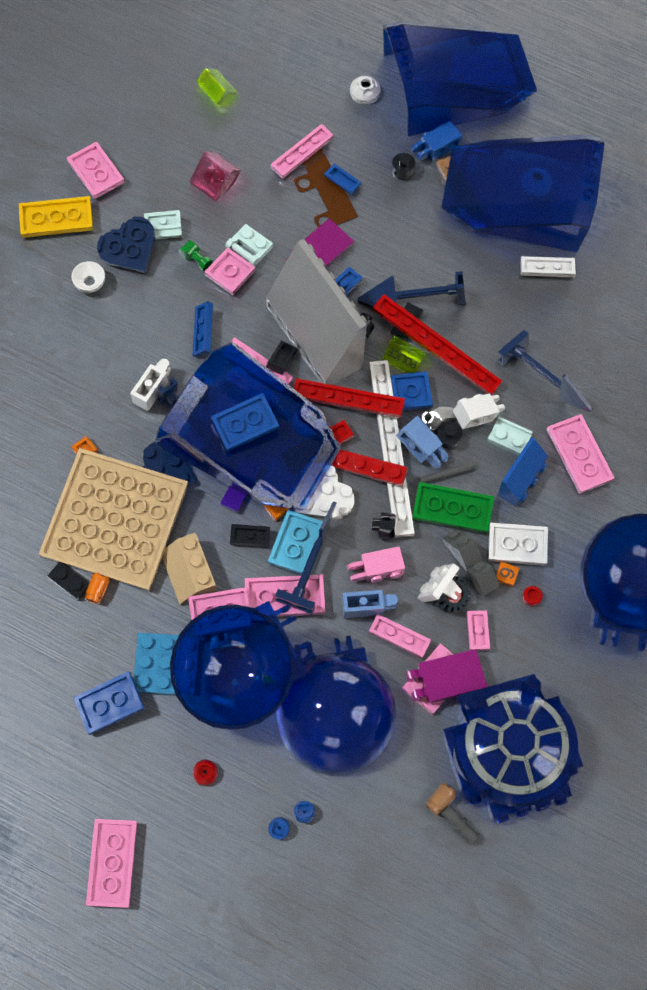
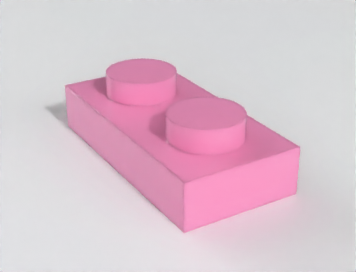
M487 610L467 611L469 650L489 651L490 640Z

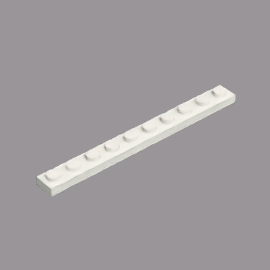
M388 360L369 362L373 393L393 396ZM376 414L383 461L404 466L401 442L396 436L399 433L397 418ZM406 478L402 487L387 483L391 513L396 515L395 538L414 536Z

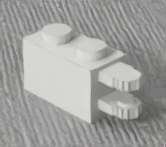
M167 359L159 360L156 366L149 365L130 393L132 403L147 411L150 410L158 398V388L162 386L164 389L168 384L167 376L171 371V367Z
M490 393L485 395L478 394L473 398H462L459 400L457 406L453 409V413L462 429L492 422L499 413L505 410L504 404L496 405V402L500 400L499 395L491 396Z

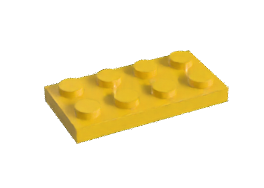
M90 196L19 203L22 238L93 230Z

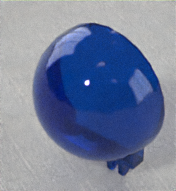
M634 513L617 517L604 524L591 537L584 548L580 561L579 578L583 595L592 609L589 626L600 628L599 644H605L608 630H612L611 646L613 647L618 645L620 632L639 635L638 651L643 652L647 641V514Z
M269 601L256 608L236 604L218 606L204 611L187 624L176 640L170 660L171 683L176 697L186 711L200 722L225 730L246 729L262 723L275 714L285 702L293 682L307 675L302 664L316 657L315 653H309L299 660L296 652L308 648L309 642L306 641L293 648L283 627L297 619L295 616H291L280 623L277 616L291 609L289 604L276 611L273 610Z
M350 635L346 636L345 639L348 648L345 651L340 649V640L333 638L336 651L334 653L314 656L312 644L309 642L306 645L309 657L301 658L299 644L294 645L296 659L286 661L288 678L279 693L276 706V726L282 743L297 762L315 773L328 776H348L363 771L375 763L386 751L394 735L397 714L396 702L391 687L383 675L367 662L365 647L353 649Z

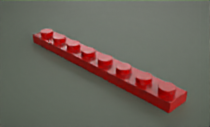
M385 294L374 305L372 309L374 312L486 394L490 393L492 396L501 384L502 380Z

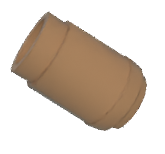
M444 782L439 785L425 805L438 816L456 798L457 793Z

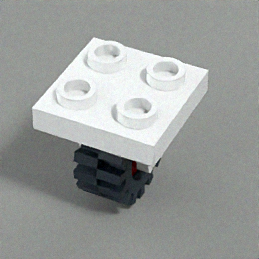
M453 563L436 567L430 574L431 579L429 582H426L419 591L421 593L417 598L423 603L437 600L435 605L440 606V610L455 612L462 610L463 607L468 605L466 602H469L471 599L468 597V595H471V591H467L470 587L465 585V580H461L459 576L455 577L459 567Z

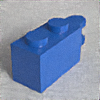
M449 121L445 124H440L431 132H426L420 141L413 144L411 150L415 153L423 149L417 155V158L423 160L429 157L431 161H434L459 147L462 134Z

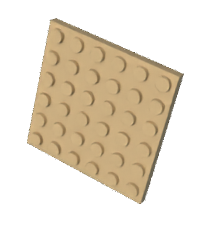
M79 448L38 555L90 573L96 572L102 576H108L109 579L150 591L189 483L179 478Z

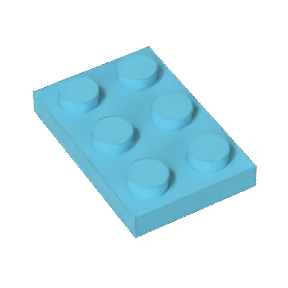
M287 510L268 559V564L302 575L312 547L319 537V529L323 521Z

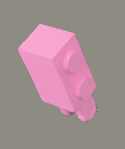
M400 546L361 554V561L347 565L348 570L351 571L363 568V573L354 574L350 577L352 582L366 580V582L377 583L382 581L383 578H399L405 571Z

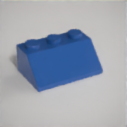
M533 437L529 439L502 480L497 496L517 507L519 502L523 503L529 494L526 491L529 487L533 488L538 481L537 474L539 472L543 473L548 465L546 463L548 455Z

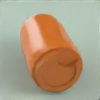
M96 572L92 574L85 600L100 604L109 585V577L102 576Z

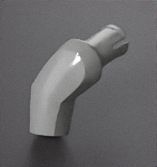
M441 406L429 413L428 411L425 412L422 416V420L430 430H437L442 423L457 421V418L453 413L454 408Z

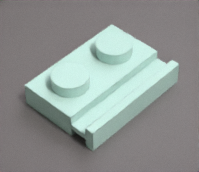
M180 210L144 213V218L148 219L154 227L155 240L182 237Z
M498 417L487 442L519 456L533 432Z

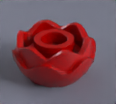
M201 760L193 767L192 775L199 785H211L218 776V768L210 760Z

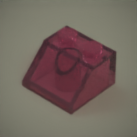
M205 151L189 182L214 201H218L234 185L241 169L216 151Z

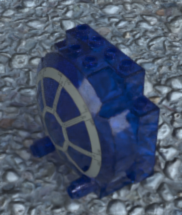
M531 674L456 697L453 707L459 725L445 728L441 734L464 804L470 803V805L481 803L483 798L491 822L497 821L500 824L509 821V817L514 815L520 818L529 815L534 809L537 812L549 809L554 803H556V806L568 803V799L572 797L568 781L571 776L579 773L578 770L583 767V763L578 752V737L574 723L561 704L559 696L545 700L541 692L540 680L536 678L535 674Z

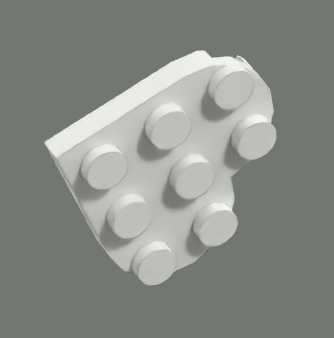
M323 462L308 463L300 476L295 512L308 517L325 519L334 501L337 504L331 520H340L351 513L354 507L352 488L338 482L335 467Z

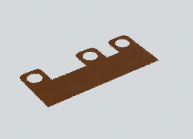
M321 148L302 163L308 173L294 179L299 192L316 188L328 209L327 212L314 217L317 227L320 226L319 219L323 216L330 218L336 225L359 217L346 192L324 176V173L331 165ZM301 179H308L310 185L307 188H301L299 181Z

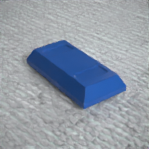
M335 163L324 173L327 179L350 195L362 184V182Z

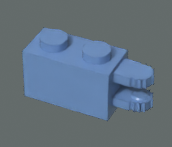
M418 416L404 426L396 435L420 463L427 460L436 469L441 466V461L446 462L449 458L441 447L443 443L439 440L438 436Z
M382 590L343 593L344 619L377 616V614L383 615L384 611L395 610L399 599L395 594L383 595Z

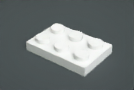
M490 523L489 562L547 565L548 527Z

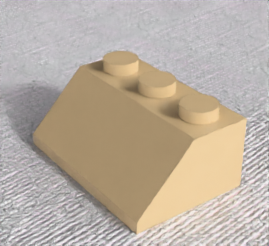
M196 532L176 539L165 548L162 559L180 605L188 603V597L217 592L216 584Z

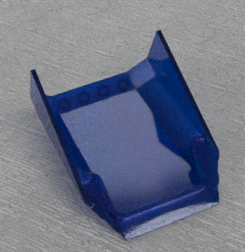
M402 21L383 25L384 56L394 54L403 83L407 104L408 136L433 131L440 124H445L449 121L455 126L509 113L514 106L522 103L528 96L537 92L518 34L480 28Z
M582 134L486 140L452 147L441 208L451 213L456 219H461L467 223L473 231L577 253L590 229L597 205L605 142L602 138Z
M233 341L214 350L196 369L158 428L155 443L170 454L264 505L304 511L341 449L338 441L334 438L331 428H328L323 418V412ZM263 393L279 424V428L227 452L211 416Z

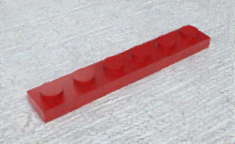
M296 378L292 397L296 399L401 418L405 404V398Z

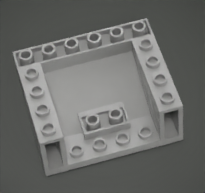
M302 239L295 245L266 297V306L294 346L298 348L297 350L320 383L334 385L362 368L367 321L364 316L358 314L353 301L347 299L345 290L337 285L334 275L326 270L323 260L315 255L313 246L307 244L305 239Z

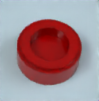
M536 586L527 587L522 594L524 603L532 607L537 606L543 598L542 591Z

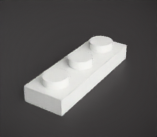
M521 256L520 259L521 276L575 277L576 274L575 258Z

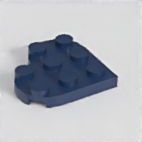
M134 216L125 223L123 222L119 230L112 229L103 236L101 235L97 242V251L101 260L111 266L146 273L155 241L154 227L148 219Z
M169 439L154 441L144 449L143 468L188 481V487L196 484L180 450Z

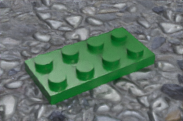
M419 482L412 520L488 534L494 496Z

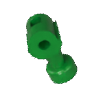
M191 240L179 249L180 254L186 260L193 259L198 262V267L202 271H206L213 262L208 256L203 257L199 253L200 249L197 244Z

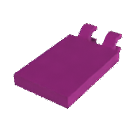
M330 218L305 238L307 244L313 246L315 255L323 260L325 268L354 245V240Z
M476 649L418 663V669L409 670L406 674L408 682L422 679L424 689L412 691L413 701L427 698L428 703H433L484 690L488 687Z

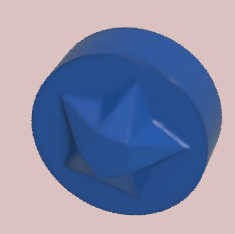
M301 801L295 805L294 817L297 821L308 823L313 820L315 816L313 804L308 801Z
M276 817L269 824V833L275 839H283L290 831V824L285 818Z

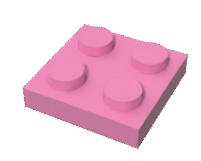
M227 247L205 271V276L231 295H234L256 271V268Z

